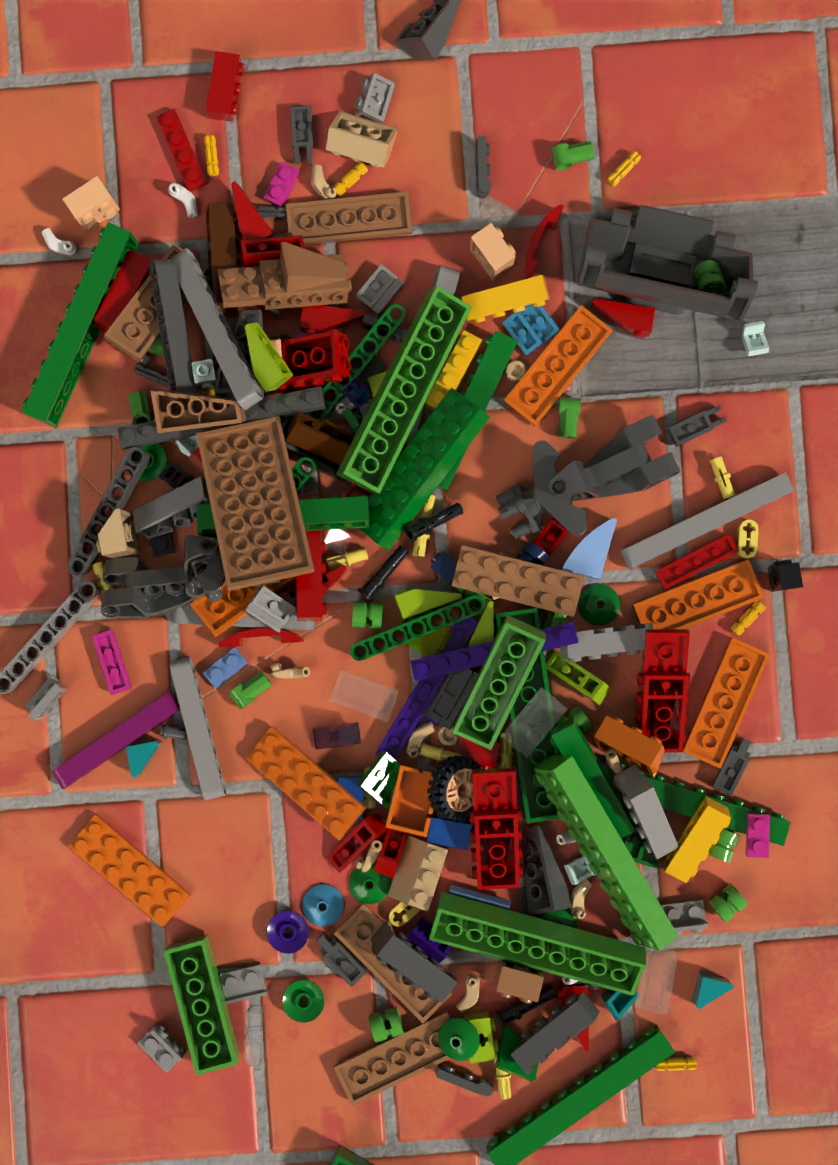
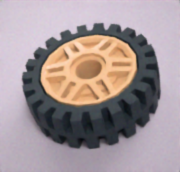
M454 755V757L449 756L447 760L443 759L441 761L442 765L438 764L435 767L437 772L433 771L431 774L434 778L433 780L429 779L428 782L429 785H432L431 788L427 789V793L431 794L428 796V800L432 802L430 805L436 813L452 820L461 821L464 818H469V812L473 811L472 770L483 768L476 761L457 755Z

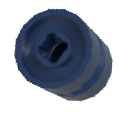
M528 540L521 549L522 553L517 554L514 558L543 565L549 555L535 543Z

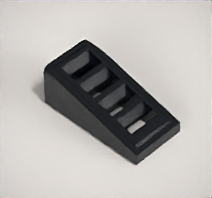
M169 461L158 476L174 489L183 486L187 479L191 481L195 479L173 461ZM175 468V469H176L175 473L172 475V477H171L170 479H168L167 477H168L169 474L172 472V470ZM182 473L183 477L177 484H175V480Z

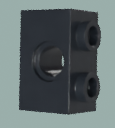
M792 559L773 562L774 566L768 568L771 592L803 587L799 562L792 563Z

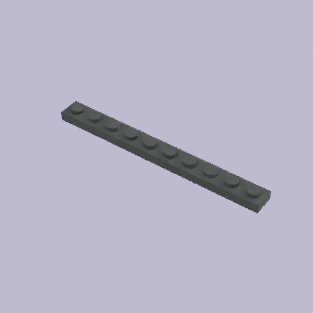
M320 386L263 398L245 410L246 421L242 423L165 433L157 432L156 420L118 428L120 448L127 450L132 447H141L195 436L196 433L266 418L292 416L297 411L307 413L326 409L323 390Z

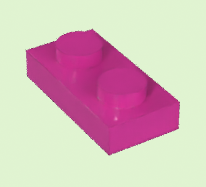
M281 162L264 196V201L277 207H284L299 177L300 170Z
M747 813V857L769 858V814Z

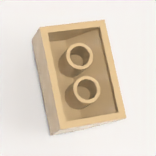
M340 111L329 127L325 150L331 151L334 155L350 157L354 161L370 163L373 167L384 168L389 160L398 128Z
M120 508L115 509L98 533L99 540L96 541L98 552L102 556L113 559L141 555L133 514Z
M408 835L388 896L410 906L428 911L448 849Z

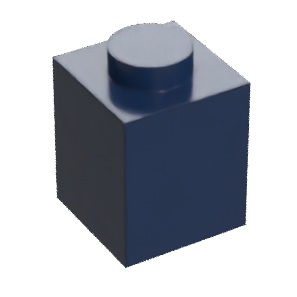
M445 551L442 555L438 552L430 561L433 563L430 568L449 584L454 578L457 562Z

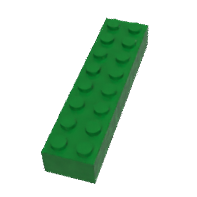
M451 387L396 460L380 494L371 493L368 497L370 528L359 529L375 543L390 550L404 532V526L411 523L489 420L490 416Z

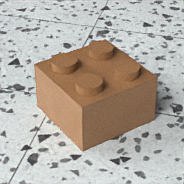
M499 959L494 979L496 992H499L500 996L511 998V996L519 997V1000L525 1003L538 1002L544 975L541 970Z

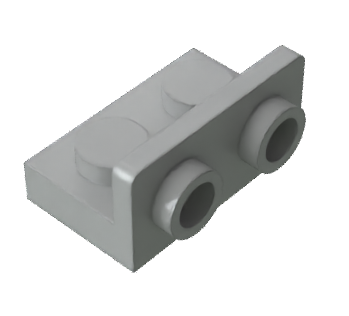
M376 73L365 77L361 83V96L358 97L355 103V116L360 117L364 115L379 123L384 122L395 83Z
M51 675L25 705L30 711L28 716L33 721L41 720L68 687L54 675Z
M702 899L660 904L678 935H681L682 931L690 930L692 933L703 932L704 928H709L705 918Z
M157 1023L137 1043L166 1073L186 1053L181 1043L174 1041L169 1036L166 1028L159 1026Z

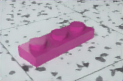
M114 629L93 635L92 638L110 694L114 695L132 689Z

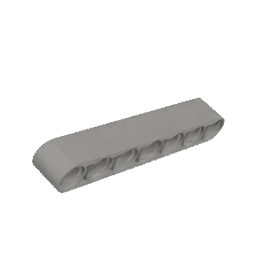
M90 581L82 582L0 672V693L15 691L99 598L101 589L97 586V583ZM89 585L93 587V594L91 596H87L85 592ZM74 601H78L80 605L76 612L71 607ZM61 616L65 618V625L63 627L58 625V619ZM46 632L51 634V640L48 643L44 640ZM33 647L37 649V656L35 658H32L30 655V650ZM18 663H21L23 665V671L21 674H19L16 670V666ZM5 678L9 681V687L7 689H5L2 685V682Z
M190 603L173 609L172 623L205 625L192 609ZM295 609L281 629L315 630V621H297V609ZM247 614L232 625L237 627L271 628L251 614Z
M191 657L171 661L170 670L204 800L207 801L226 796V787L193 660Z

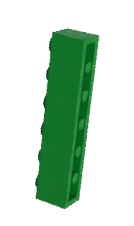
M571 718L552 728L551 737H549L551 744L555 749L558 748L561 755L574 758L620 838L635 832V824L575 719Z

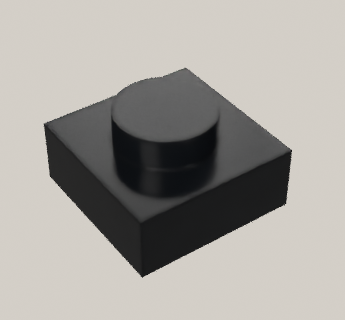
M171 532L150 539L154 557L175 553Z

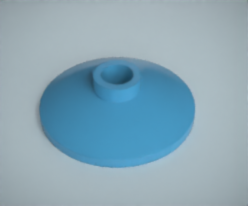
M319 884L309 889L305 894L302 903L303 912L311 923L317 926H329L341 917L344 910V900L341 893L335 887L328 884ZM324 903L326 904L327 908L325 910H321L319 908V904Z

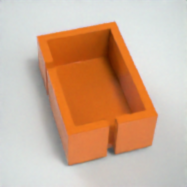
M401 763L386 822L387 828L427 837L431 821V815H427V813H433V808L430 805L432 802L428 800V796L431 794L427 793V789L432 786L428 784L429 779L433 780L434 778L431 776L432 770L423 768V771L419 772V767Z

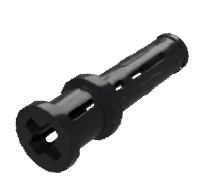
M455 503L428 518L421 517L418 519V522L412 525H405L404 533L410 542H415L418 537L424 534L429 535L434 528L462 515L463 508L459 503Z
M399 545L375 574H370L368 576L369 580L362 588H358L357 591L372 602V597L380 588H384V582L406 556L409 555V552Z
M549 985L541 990L538 1002H511L510 1006L500 1011L495 1010L494 1013L503 1029L506 1024L516 1019L520 1020L523 1014L557 998V995L552 985Z

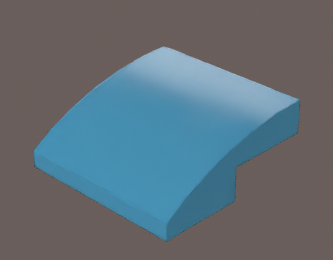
M533 304L526 305V310L513 313L502 322L513 339L518 340L517 344L526 356L560 331V328L543 306L534 308Z

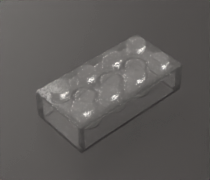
M250 1005L244 1017L245 1021H247L244 1028V1034H247L244 1040V1048H246L244 1061H246V1066H260L263 1058V1005Z

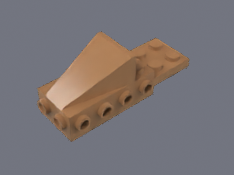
M281 242L280 259L259 261V266L218 269L223 308L264 305L265 310L341 304L347 303L348 292L352 291L351 280L347 279L346 276L348 275L347 263L343 262L342 254L324 256L287 242Z

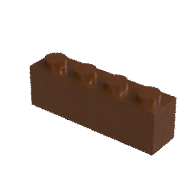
M297 411L286 430L285 441L292 446L300 447L311 454L321 456L332 463L341 465L355 436Z

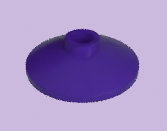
M280 912L268 924V941L275 950L281 953L290 954L297 952L308 940V924L296 912ZM290 927L293 932L287 934L285 928Z

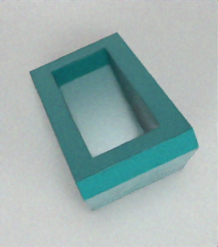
M155 740L126 747L130 772L133 778L141 775L162 741Z
M698 972L692 1001L699 1010L733 989L734 986L727 978Z
M608 989L601 996L614 1019L619 1020L636 1001L639 994L635 991L634 996Z

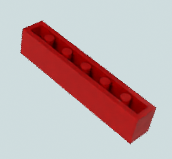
M297 494L300 500H305L311 497H320V494ZM325 530L305 531L315 572L296 576L297 621H322L323 615H327V603L322 602V594H326V582H322V574H326V561H322L321 553H325V541H321V533H325Z

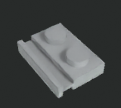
M381 264L355 297L379 316L404 286V282Z
M262 584L250 599V603L244 608L246 612L278 633L296 609L295 606Z
M261 963L219 974L226 1004L264 996L268 993Z

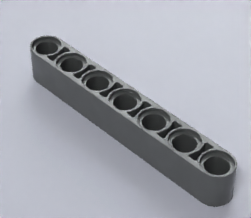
M172 259L151 260L149 263V273L170 390L197 393L175 262Z
M132 447L126 452L68 561L67 569L72 575H86L91 571L92 565L100 554L96 545V541L99 540L98 534L95 531L96 526L100 524L103 528L109 519L105 514V509L108 506L111 507L112 513L115 509H124L149 462L150 456L145 449ZM139 451L142 457L139 462H136L134 455ZM127 470H130L132 476L127 481L124 474ZM118 488L122 491L119 499L115 497V491ZM88 543H91L93 546L91 553L86 551ZM78 561H81L83 564L81 571H78L76 568Z

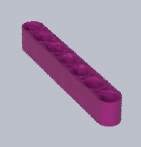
M168 692L51 772L62 790L67 788L181 710L180 705L172 693Z

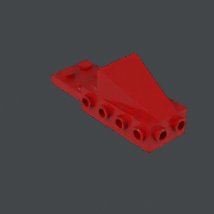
M329 329L324 333H309L308 336L290 337L289 340H281L282 359L293 376L276 389V392H286L290 387L294 389L315 388L323 385L325 381L341 382L342 378L350 377L351 363L348 356L349 340L347 335L340 333L337 329Z
M645 629L643 665H641V673H638L636 676L639 690L636 693V704L639 705V711H635V723L638 724V729L643 732V735L649 738L654 736L662 741L664 752H683V743L686 742L684 726L687 724L686 705L689 704L687 687L690 686V673H687L690 637L688 629Z
M515 767L472 770L473 811L469 812L470 825L474 824V830H470L471 843H475V848H471L472 861H476V866L472 867V878L477 879L478 890L520 888L523 866L519 864V859L523 858L522 846H519L518 840H522L521 827L518 828V822H521V809H517Z

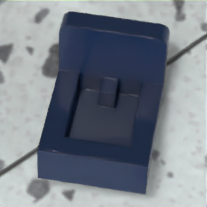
M356 377L341 392L357 409L373 395Z

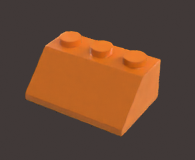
M606 715L594 736L599 750L605 753L609 750H614L620 761L629 766L636 764L641 772L655 778L664 754L662 741L654 736L649 738L643 735V732L637 727L632 726L630 728L624 725V722L617 717L610 718Z

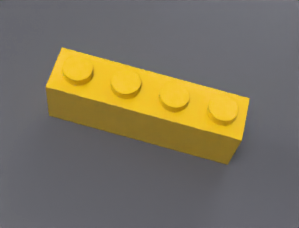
M544 275L462 296V301L472 307L467 316V321L473 320L474 324L486 321L485 316L492 314L493 318L505 316V311L513 309V313L526 310V305L533 304L534 308L546 305L545 300L550 299Z
M465 330L463 331L425 401L426 408L434 411L451 387L457 391L482 345V339Z
M706 796L677 839L679 848L668 853L664 859V872L685 883L688 882L690 877L693 878L698 871L700 862L706 860L712 844L715 845L718 842L722 829L727 828L730 824L729 808Z

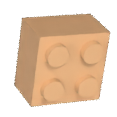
M98 176L63 198L75 219L86 232L98 228L102 221L113 218L120 210Z
M490 223L471 236L470 251L494 282L513 268L516 252L511 244H506L503 240L504 235L502 231Z

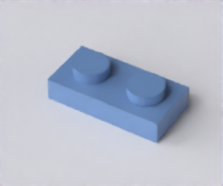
M234 647L203 672V674L214 688L217 689L249 662L237 647Z

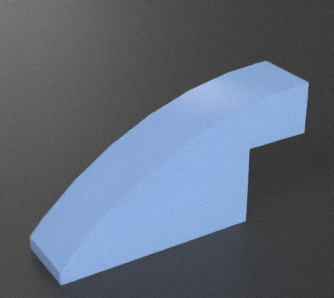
M612 518L585 536L568 555L561 570L581 574L596 580L601 579L617 519Z

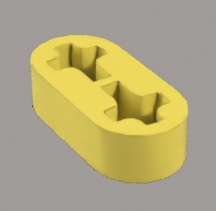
M750 519L741 522L737 529L736 547L739 551L737 554L742 559H750L757 553L759 529L757 523ZM747 524H749L750 528H753V531L749 532L748 538L747 531L743 530V527L747 526ZM746 541H748V548L752 549L747 555L745 551H742V547H746Z
M400 901L391 909L389 920L394 926H402L421 909L413 906L408 909V904ZM405 910L406 912L402 915L403 920L397 919L395 921L394 912L400 913Z

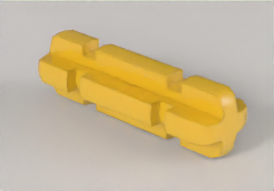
M206 135L204 137V144L206 146L205 154L208 165L207 173L209 176H218L216 139L214 135Z
M632 151L629 157L608 176L607 181L612 186H616L633 166L640 161V154Z
M359 162L354 170L351 169L340 179V183L337 182L333 186L337 195H343L346 192V188L349 189L360 179V175L363 176L368 172L364 163Z
M755 601L751 606L753 608H749L738 619L739 622H735L732 625L731 630L734 634L740 636L745 631L744 628H748L759 617L758 613L761 614L766 609L762 602Z
M683 1057L667 1058L655 1066V1069L657 1071H665V1069H668V1071L685 1070V1068L696 1070L697 1062L694 1057H686V1059H683Z

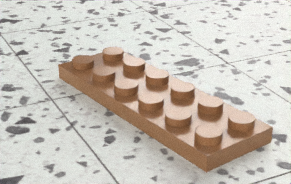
M408 191L286 204L289 236L302 235L304 245L412 234Z
M173 244L162 260L173 258L182 249ZM197 260L203 274L205 275V273L208 271V266ZM150 275L104 334L105 340L139 362L160 335ZM179 283L181 300L183 304L187 298Z
M462 545L452 586L574 617L585 576Z
M363 902L334 932V935L424 1023L443 1003L437 999L431 1000L424 993V989L421 987L415 988L408 981L409 978L405 975L400 977L393 971V967L390 964L384 965L376 958L377 954L371 938L384 922ZM451 992L448 995L444 1002L453 994V992Z
M448 1010L426 1020L424 1023H419L405 1030L402 1035L391 1037L335 1064L334 1070L351 1106L450 1059L442 1051L438 1041L441 1026L451 1019ZM454 1039V1042L457 1045H460V1041L458 1039Z

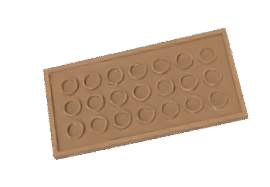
M276 416L196 433L228 591L315 572L280 417Z

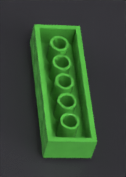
M509 615L506 616L458 714L452 733L489 750L492 749L546 641V632Z
M209 935L168 945L163 952L196 1076L237 1065L241 1056L225 1002L226 999Z

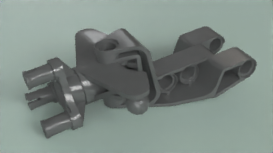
M654 415L643 418L621 429L613 440L585 464L574 460L559 473L555 468L559 453L546 441L535 443L533 446L535 486L529 490L518 483L513 485L512 489L496 495V499L501 506L498 510L501 512L500 515L503 520L519 512L524 513L527 517V521L510 528L515 540L530 532L540 531L541 517L546 512H549L571 534L580 536L587 529L586 510L573 506V501L645 491L680 473L681 471L671 452L654 460H651L645 447L647 441L663 434Z
M186 536L184 564L179 567L150 569L137 557L115 558L105 561L103 581L109 585H123V588L109 589L102 593L101 614L107 618L146 619L150 616L181 607L203 595L210 602L219 601L222 597L221 587L226 583L217 536ZM276 580V581H272V582H267V583H263V584L277 583V582L280 583V580ZM261 584L254 585L253 587H260Z

